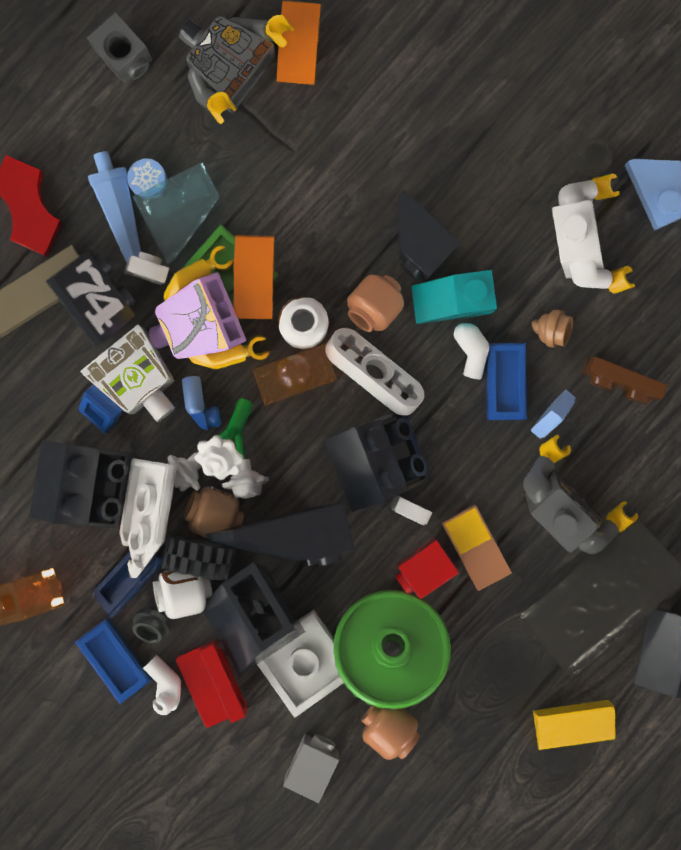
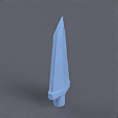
M103 151L93 155L98 173L89 175L88 179L127 262L131 256L138 257L141 252L127 181V172L125 167L113 169L108 151Z

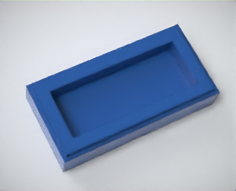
M489 343V352L486 360L487 420L527 419L526 343Z
M106 618L75 641V644L119 704L152 681L153 678L143 669V664L109 618Z

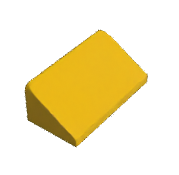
M609 700L533 710L539 750L615 739V708Z

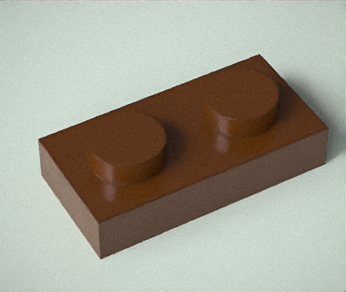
M597 357L587 359L581 373L591 377L590 384L611 391L613 386L627 391L626 398L645 405L648 404L649 400H662L668 386Z

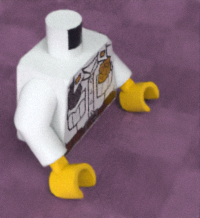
M616 174L595 177L592 180L565 185L559 191V206L552 207L560 260L566 279L572 278L573 282L580 287L608 288L610 292L615 294L633 288L635 284H630L626 279V274L633 272L630 266L609 271L604 269L593 199L602 200L619 195V191H612L610 184L611 179L617 178Z

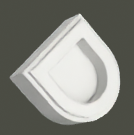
M398 495L393 498L390 505L391 509L396 513L421 525H427L432 515V512Z

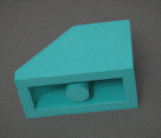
M492 270L451 275L411 286L416 324L490 315L497 309Z

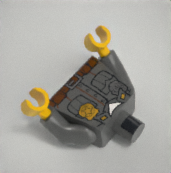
M276 15L270 20L232 17L227 20L224 17L218 16L207 30L191 19L181 29L179 39L192 48L186 57V61L190 69L188 80L196 101L211 112L219 124L224 122L221 113L227 109L233 114L276 58L274 44L270 41H274L280 47L286 46L287 41L282 37V33L287 30L294 31V27L284 16Z
M556 435L540 446L541 456L537 458L524 479L523 489L526 492L525 497L529 511L568 552L571 553L578 547L581 551L588 554L599 553L619 532L624 531L638 519V514L636 513L631 518L625 515L622 507L627 503L623 501L607 514V520H604L554 469V463L571 453L570 445L562 449L558 447L557 439L559 435Z

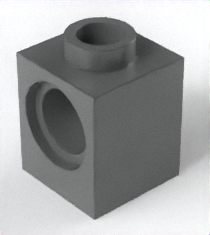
M116 12L87 37L97 55L124 84L131 79L136 80L148 70L149 63L153 60L147 46ZM122 46L131 47V51L127 56L123 58L114 57L118 48Z

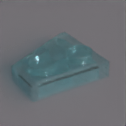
M203 162L133 196L141 215L168 264L175 260L220 198Z

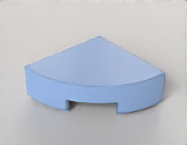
M565 389L542 414L531 431L540 439L542 437L545 438L565 419L575 403L576 397Z

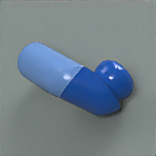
M198 376L183 378L182 387L185 408L199 428L210 430V427L221 426L222 416L219 408L213 406L207 409L204 404L201 378Z

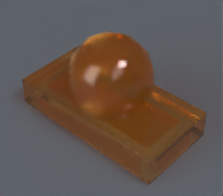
M325 344L252 369L265 406L337 381L331 361L325 352Z

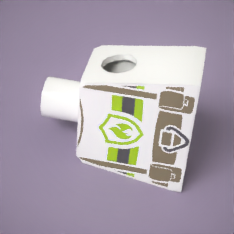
M140 325L135 326L80 371L128 414L134 415L145 407L156 422H159L175 409L163 393L174 382V378L159 351L152 344L148 332Z

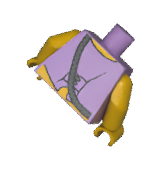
M225 246L215 247L210 254V259L205 261L202 258L174 274L164 292V302L155 309L160 324L151 327L149 330L150 340L156 348L159 349L169 345L173 356L177 359L189 357L193 364L212 369H220L244 362L248 356L262 360L270 353V351L255 353L252 350L255 342L266 339L262 335H255L249 339L247 345H241V343L247 341L219 273H211L214 269L227 271L233 266L234 259L224 265L217 264L215 261L218 253L227 250Z

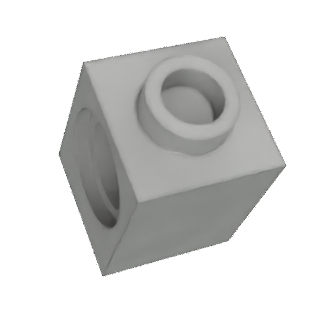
M304 734L285 774L283 787L319 803L339 762V750L334 748L335 743L319 734H315L314 737Z

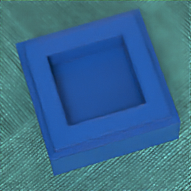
M94 384L84 392L78 408L81 414L106 434L116 426L123 411Z

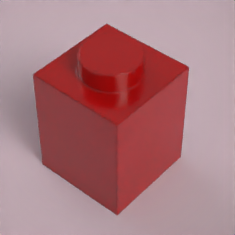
M432 538L396 563L401 572L395 577L407 594L415 591L421 600L459 572L437 540Z

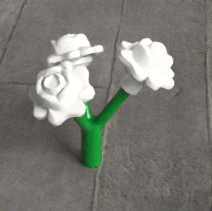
M243 398L239 399L227 429L219 436H213L209 441H200L197 445L199 452H195L188 459L177 458L172 455L167 458L169 464L177 465L174 481L175 488L185 491L187 488L192 487L198 491L200 485L197 481L199 479L197 471L202 467L204 474L216 476L220 480H224L228 475H232L231 480L223 483L222 486L225 489H232L235 498L248 499L261 494L262 485L269 481V477L259 475L258 472L251 470L250 459H246L242 431L253 406L252 402Z

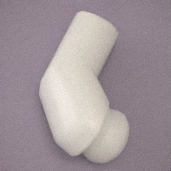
M461 323L454 330V338L468 356L463 375L473 379H482L489 352V343L474 324Z
M156 655L143 669L157 682L156 699L153 700L154 710L160 715H167L175 710L180 702L181 680Z

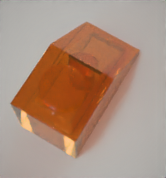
M53 568L0 584V626L23 621L64 606L62 586L55 576Z

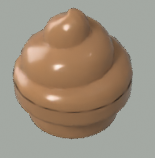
M552 310L549 314H543L540 319L532 321V328L546 346L556 348L558 345L565 347L572 333L573 317L565 315V312L562 310Z

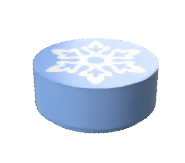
M141 159L130 167L127 181L131 190L138 197L154 199L165 191L167 175L157 161Z

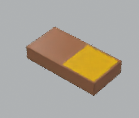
M476 505L441 522L477 591L512 574Z

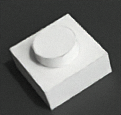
M140 252L138 257L131 256L128 259L124 274L162 285L166 281L169 268L161 265V258Z

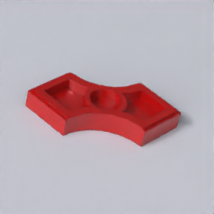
M5 155L0 166V197L7 203L12 215L13 227L9 240L48 257L63 222L51 215L43 202L41 187L44 173L35 167Z

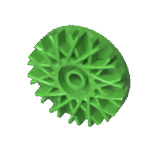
M383 590L366 595L346 611L335 633L333 653L339 677L356 698H360L367 705L376 706L378 709L388 708L397 710L420 703L436 690L447 672L450 662L451 645L445 623L429 603L423 599L420 600L414 594H407L405 591ZM387 643H395L399 648V653L395 656H389L386 654L384 646Z

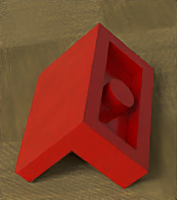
M218 639L177 657L176 663L205 727L209 728L227 719L233 723L246 717L248 706Z

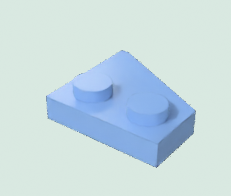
M632 159L625 164V168L654 231L680 220L681 161Z

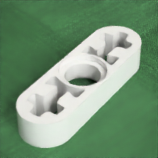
M340 328L334 332L325 347L328 359L394 413L403 416L412 414L424 399V390L421 384L356 331L349 328ZM345 344L350 349L345 352L340 347ZM358 357H363L362 361L358 364L356 362ZM366 365L377 366L382 371L383 378L376 379L369 375ZM390 380L393 381L392 386L388 388L386 386ZM402 392L407 393L409 396L407 400L400 396Z

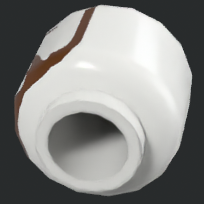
M305 296L293 298L283 306L278 318L280 333L285 341L293 347L300 349L313 348L321 343L327 335L329 327L327 312L323 305L314 298Z
M165 569L160 573L158 581L153 582L158 612H165L166 616L170 619L182 618L203 612L206 606V598L212 596L210 579L200 576L194 577L189 574L184 575Z

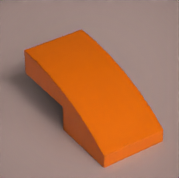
M292 1L282 2L281 15L294 27V31L287 30L282 33V37L287 41L285 47L279 46L276 82L315 84L321 4Z
M235 236L234 311L237 318L273 319L275 236Z

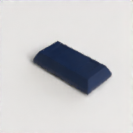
M129 552L92 592L109 617L113 618L118 615L162 567L163 558L158 552H156L137 578H131L127 563L129 560H132Z

